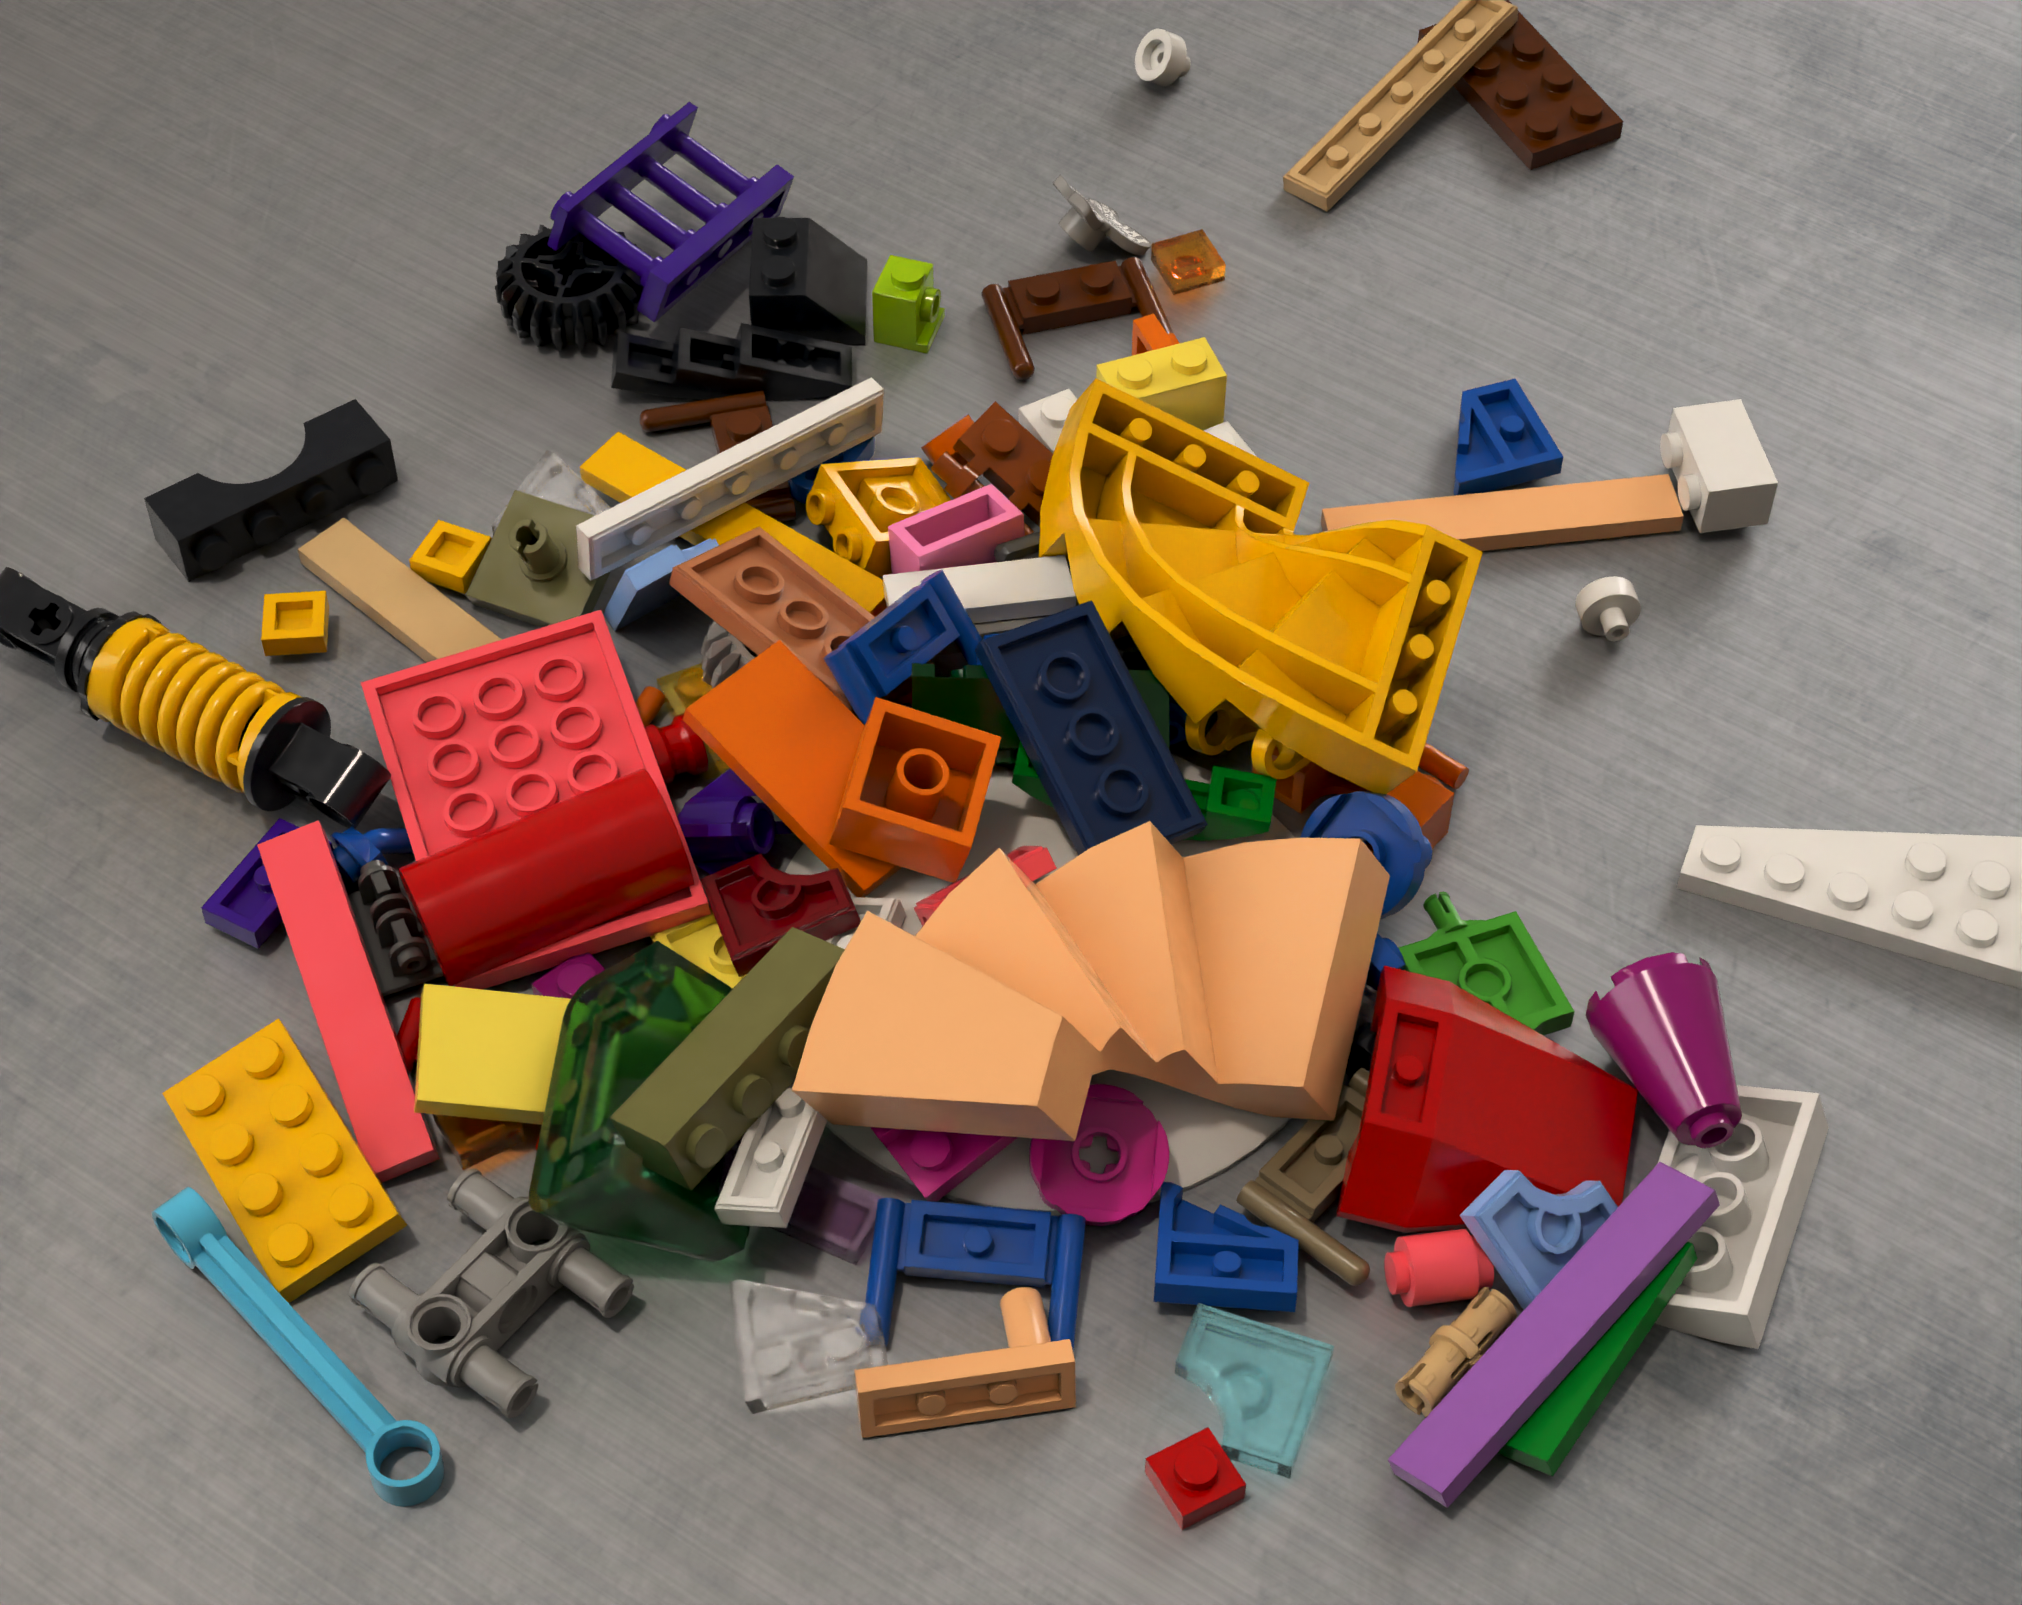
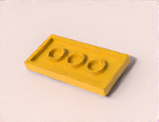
M279 1018L162 1093L272 1285L288 1303L408 1226L291 1034Z

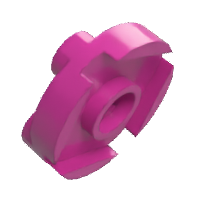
M1092 1084L1088 1089L1075 1141L1031 1138L1029 1147L1030 1171L1039 1189V1195L1046 1205L1057 1210L1060 1214L1083 1216L1086 1219V1225L1090 1226L1117 1224L1142 1212L1158 1192L1166 1177L1169 1164V1144L1166 1132L1160 1121L1155 1119L1152 1111L1143 1105L1144 1102L1124 1088L1107 1084ZM1093 1137L1106 1138L1107 1150L1118 1152L1117 1164H1107L1103 1174L1091 1172L1090 1163L1080 1160L1079 1149L1090 1148Z

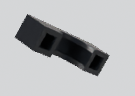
M356 399L305 422V442L299 456L290 466L270 478L252 483L231 484L215 481L196 473L144 498L155 540L188 582L219 569L231 561L270 544L398 481L390 438Z

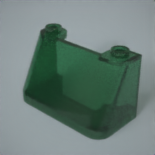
M659 941L652 943L595 975L579 987L568 1003L562 1020L529 1189L528 1202L531 1210L559 1225L708 1262L721 1261L745 1249L750 1226L723 1224L714 1209L719 1198L718 1190L723 1158L691 1191L642 1166L643 1156L627 1148L625 1138L620 1136L610 1119L611 1115L733 988Z

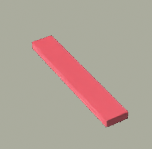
M319 820L258 844L266 873L360 1149L381 1183L439 1160L440 1158L424 1113H414L415 1086L324 828Z

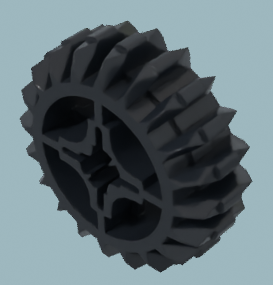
M540 225L537 235L521 234L518 245L506 246L504 259L498 261L495 292L497 303L501 306L502 316L505 318L507 326L514 327L519 338L532 337L537 347L553 342L559 352L566 345L577 344L580 350L583 351L585 343L595 341L605 346L609 334L617 336L618 332H625L627 325L638 323L640 312L637 310L644 289V286L640 284L641 277L582 234L578 233L555 251L547 245L552 229ZM618 232L623 237H625L624 232Z

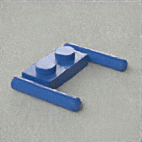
M939 570L923 579L919 586L913 587L823 659L857 717L865 725L875 697L886 696L912 675V663L926 664L951 642L955 641L968 665H976L975 648L983 639L943 570Z
M895 1198L879 1199L877 1201L861 1330L862 1345L872 1351L882 1350L888 1345L897 1271L905 1272L906 1276L1045 1288V1285H1051L1048 1315L1051 1342L1070 1339L1074 1352L1086 1219L1077 1214L1051 1216V1212L921 1200H911V1203H904L902 1200Z

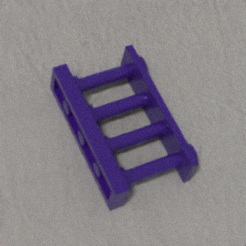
M688 102L672 116L667 113L662 115L647 136L573 194L571 191L563 194L554 205L550 214V219L554 221L547 245L557 251L575 235L580 233L641 277L640 284L644 286L637 310L654 323L752 239L753 218H775L781 214L794 179L793 175L777 164L760 179L755 176L749 179L691 138L689 133L698 109L691 102ZM677 154L737 198L729 205L724 202L718 205L667 169L663 164ZM643 180H646L703 221L705 225L697 232L693 229H689L686 232L632 193L631 190ZM613 206L673 249V252L665 259L661 256H657L654 259L598 219V217Z

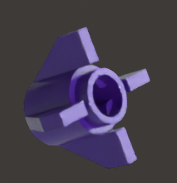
M731 768L690 798L677 816L693 862L709 874L718 872L753 856L766 854L773 845L775 834L793 833L782 821H774L773 813L765 803H757L751 797L757 795Z

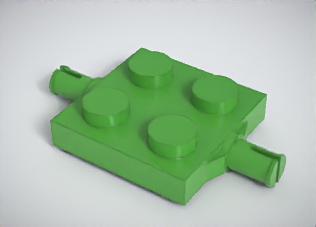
M1439 892L1438 898L1436 893L1432 894L1425 900L1423 907L1428 912L1437 931L1427 939L1398 947L1406 964L1405 971L1450 981L1542 1035L1571 1027L1575 1011L1516 911L1488 920L1465 921L1459 916L1447 892Z

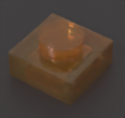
M1203 229L1152 243L1151 261L1173 295L1225 281L1226 264Z
M433 1114L437 1127L462 1170L525 1142L523 1127L520 1122Z

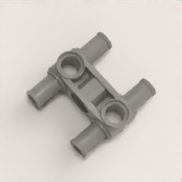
M471 1168L463 1172L453 1183L447 1196V1200L450 1202L448 1205L454 1210H459L487 1231L425 1293L418 1295L385 1271L383 1266L373 1263L362 1270L355 1278L349 1291V1297L353 1304L361 1306L392 1329V1338L395 1345L415 1360L417 1371L424 1380L440 1386L462 1388L469 1386L503 1411L502 1413L506 1417L515 1418L529 1406L535 1397L538 1389L537 1379L532 1375H527L496 1351L558 1288L560 1289L565 1286L599 1310L602 1316L611 1318L627 1304L634 1290V1284H632L634 1281L590 1252V1244L585 1234L569 1224L566 1211L558 1202L547 1197L531 1198L520 1196L514 1198L485 1178L479 1170ZM540 1239H549V1240H550V1241L547 1242L546 1244H542V1245H538V1246H537V1245H529V1244H531L532 1242L537 1241V1240H540ZM455 1336L449 1342L431 1344V1342L439 1337Z

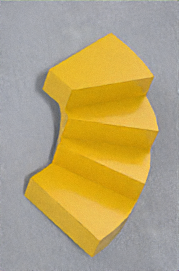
M1095 378L1070 408L1052 456L1040 509L1039 557L1066 556V560L1070 565L1073 590L1079 605L1092 600L1113 641L1131 635L1154 676L1195 724L1227 699L1275 740L1323 769L1371 792L1387 794L1416 773L1483 552L1427 524L1400 520L1366 522L1310 535H1297L1294 533V529L1309 482Z

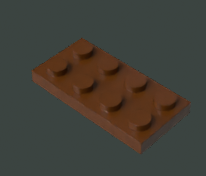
M1519 11L1518 21L1453 85L1529 170L1621 137L1623 120ZM1435 25L1420 29L1418 35V42Z

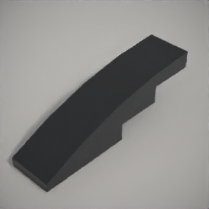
M741 323L736 339L680 327L675 343L618 332L613 347L611 388L665 397L701 400L763 390L766 401H791L835 396L852 387V346Z

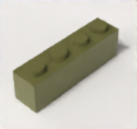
M794 927L774 945L611 1115L612 1123L636 1163L691 1191L746 1133L751 1125L766 1112L795 1080L810 1027L834 968L845 949Z

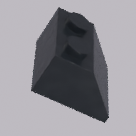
M753 218L749 283L751 325L844 345H865L867 259L811 218Z

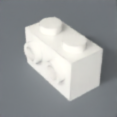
M1741 399L1673 408L1668 433L1662 434L1660 440L1661 458L1667 469H1673L1678 481V496L1681 507L1685 511L1690 510L1699 533L1768 524L1778 481Z

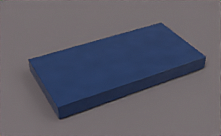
M1092 600L981 640L978 643L975 652L1078 855L1095 845L1148 821L1152 822L1171 845L1197 835L1205 829L1208 824Z

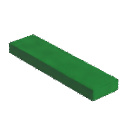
M1686 1242L1497 1454L1554 1476L1698 1259L1693 1243Z

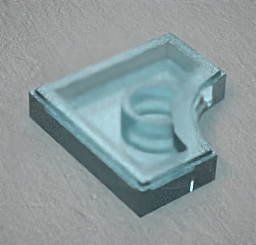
M1198 1303L1176 1360L1175 1374L1200 1387L1217 1407L1224 1430L1222 1448L1230 1460L1290 1479L1332 1361L1334 1346Z

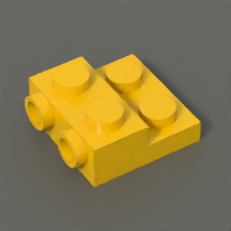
M920 457L829 463L820 465L812 489L806 498V512L812 524L824 525L833 538L834 553L873 575L882 577L883 575L892 574L888 526L941 505L951 499Z

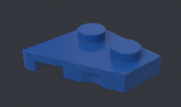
M1516 378L1462 391L1454 495L1484 493L1561 473L1563 455Z
M1163 1182L1160 1196L1154 1302L1295 1312L1298 1287V1239L1269 1226H1257L1251 1223L1245 1215L1221 1204L1214 1213H1211L1183 1200V1187L1172 1182Z

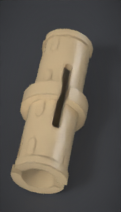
M1483 1287L1456 1320L1450 1325L1439 1327L1430 1337V1347L1422 1358L1395 1384L1396 1394L1402 1403L1418 1415L1423 1413L1424 1417H1427L1483 1356L1494 1341L1517 1318L1516 1309L1511 1301L1498 1290L1492 1289L1490 1291L1488 1287Z

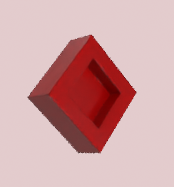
M1209 1427L1145 1459V1474L1181 1530L1245 1498L1246 1483Z

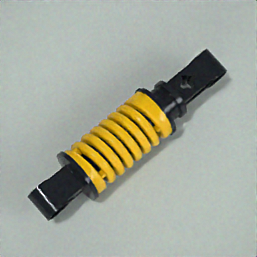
M5 567L0 574V643L14 650L18 649L55 669L58 681L63 686L79 693L81 709L90 718L96 721L101 719L112 723L113 726L123 732L129 733L161 752H166L167 755L179 762H184L189 767L198 772H203L206 776L217 782H223L225 786L237 793H244L252 805L264 811H277L288 806L298 798L315 807L340 825L356 829L391 778L390 772L365 752L330 738V715L326 707L318 701L308 697H301L293 692H285L276 683L265 681L264 678L254 672H247L241 665L235 662H228L220 654L210 652L199 643H191L189 639L179 633H170L168 628L150 614L141 615L133 611L118 616L104 608H94L87 611L65 600L63 597L42 588L36 582L12 568Z

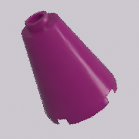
M1671 952L1646 957L1620 969L1611 976L1615 987L1601 1000L1597 991H1595L1588 1001L1585 1016L1592 1034L1679 1142L1685 1145H1696L1699 1148H1711L1727 1141L1732 1136L1734 1128L1740 1122L1742 1112L1718 980L1708 961L1700 958V965L1688 963L1684 953Z

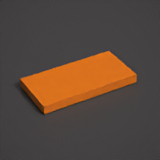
M781 640L771 645L686 708L683 717L684 722L830 870L839 869L846 887L856 897H866L902 868L829 844L865 725Z

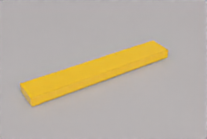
M620 432L615 433L579 467L583 482L620 503L686 470ZM743 503L679 536L693 545H697L709 538L711 540L715 538L718 544L721 545L756 527H760L874 617L887 608L883 591V580L747 503Z

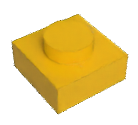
M438 520L409 559L410 568L427 582L465 594L492 538Z
M326 591L264 594L261 641L265 656L327 652L329 603Z

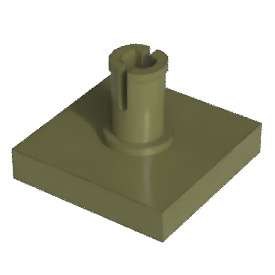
M515 490L466 593L467 598L473 605L541 628L593 612L610 572L590 581L578 568L576 525L594 517V515Z

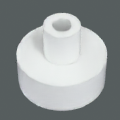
M1154 29L1147 33L1136 51L1135 69L1138 76L1145 81L1159 86L1172 84L1179 76L1186 75L1191 66V60L1187 56L1186 44L1182 37L1163 29Z
M1617 576L1604 577L1589 583L1579 592L1575 600V606L1583 628L1593 635H1605L1609 641H1620L1626 638L1630 632L1629 627L1638 619L1641 613V605L1633 584L1629 580Z

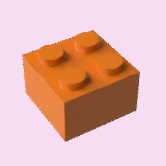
M875 697L861 734L829 844L951 883L956 882L972 848L1001 736Z

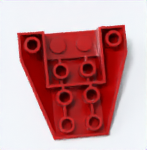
M1383 966L1370 1030L1377 1032L1360 1129L1348 1152L1337 1217L1403 1233L1468 1229L1460 1214L1504 1170H1519L1536 1188L1554 1195L1567 1193L1585 1180L1601 1181L1617 1207H1619L1623 1201L1638 1090L1450 981Z

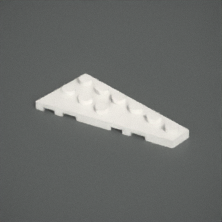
M1696 825L1680 872L1677 889L2022 989V837Z

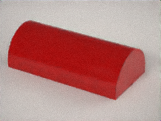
M644 768L398 868L403 887L449 986L463 982L694 885L691 867L675 823L658 787Z

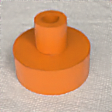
M969 414L921 447L932 465L946 451L962 466L969 463L953 449L957 440L974 423Z

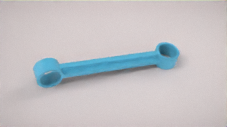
M186 1187L152 1211V1218L157 1229L178 1258L191 1269L197 1266L364 1450L372 1486L377 1495L389 1504L402 1507L420 1504L433 1496L439 1489L444 1477V1463L439 1442L434 1432L426 1425L417 1421H396L228 1238L216 1214L194 1189ZM418 1447L427 1451L431 1456V1461L426 1469L411 1479L393 1480L380 1473L381 1463L386 1456L396 1449Z

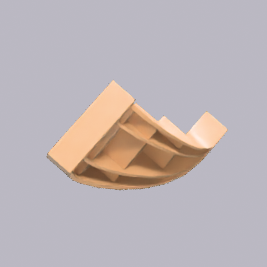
M1151 821L1089 848L1036 884L998 848L947 895L915 936L869 911L866 912L834 968L810 1027L792 1091L833 1125L1075 1141L1092 1075L1112 1069L1157 1081L1240 1110L1270 1117L1334 1121L1390 875L1362 839L1299 837L1243 842L1182 857Z

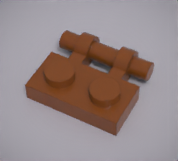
M995 401L957 440L953 447L969 463L962 466L946 451L933 464L931 470L947 484L944 490L954 499L984 487L979 481L984 476L1021 512H1024L1040 527V509L1053 453ZM1024 522L1025 536L1033 534L1035 531Z

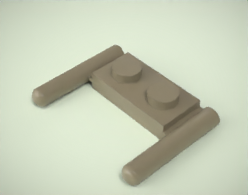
M1360 1068L1353 1075L1348 1086L1345 1084L1342 1086L1335 1120L1309 1119L1259 1170V1176L1255 1180H1250L1241 1189L1237 1197L1238 1204L1271 1228L1298 1239L1300 1249L1352 1286L1361 1285L1367 1280L1370 1273L1369 1264L1316 1226L1314 1222L1341 1194L1348 1152L1360 1129L1370 1074L1364 1068Z

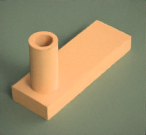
M1030 1287L1012 1289L1004 1294L1000 1300L1009 1348L854 1370L858 1417L862 1438L1076 1407L1075 1359L1071 1341L1067 1339L1051 1342L1042 1296L1039 1291Z

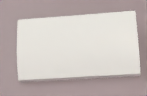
M1737 1085L1742 1117L1734 1128L1732 1136L1727 1141L1715 1147L1699 1148L1696 1145L1682 1144L1669 1130L1658 1163L1662 1162L1715 1189L1720 1206L1688 1240V1242L1693 1243L1698 1259L1655 1323L1708 1340L1759 1349L1829 1127L1819 1093Z

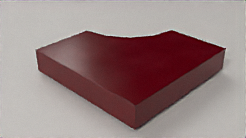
M759 854L701 879L731 961L739 977L748 974L792 927L826 941L858 927L861 923L838 868L813 875L788 874L771 867L766 859Z

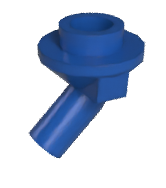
M350 827L343 833L334 832L330 835V841L335 848L332 852L339 872L351 884L358 881L361 876L360 870L366 863L373 860H381L385 865H388L383 854L413 853L406 828H379L361 834L353 827Z

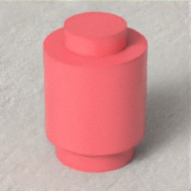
M1466 1229L1400 1236L1395 1241L1394 1252H1387L1384 1259V1271L1388 1289L1392 1295L1400 1294L1403 1303L1407 1307L1470 1300L1483 1287H1488L1490 1290L1494 1282L1493 1264L1474 1236L1470 1235Z

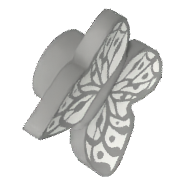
M1061 175L1052 183L1072 206L1060 220L1059 225L1073 240L1088 251L1092 252L1106 235L1119 247L1135 255H1144L1152 246L1150 241L1136 230L1119 222L1118 213L1114 209L1091 198L1086 199L1069 185Z

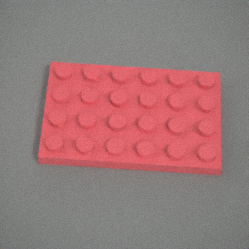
M602 610L361 682L387 770L391 774L392 786L416 861L644 768L654 780L667 805L691 867L694 885L455 984V987L483 990L558 966L573 956L588 952L593 955L711 914L706 894Z

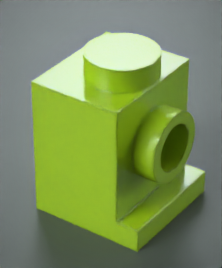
M894 255L889 256L872 291L874 342L928 354L945 317V308L940 307L941 291L934 288L933 264Z

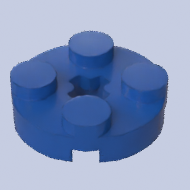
M1356 791L1330 797L1312 812L1301 833L1302 838H1359L1365 844L1370 843L1373 848V855L1390 875L1380 919L1399 912L1414 898L1422 884L1425 868L1428 867L1432 860L1431 844L1422 834L1421 826L1413 813L1399 800L1387 794Z

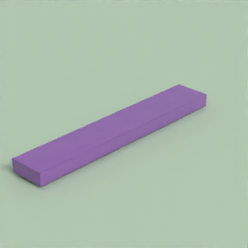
M1659 1162L1388 1458L1393 1473L1448 1508L1720 1206L1715 1189Z

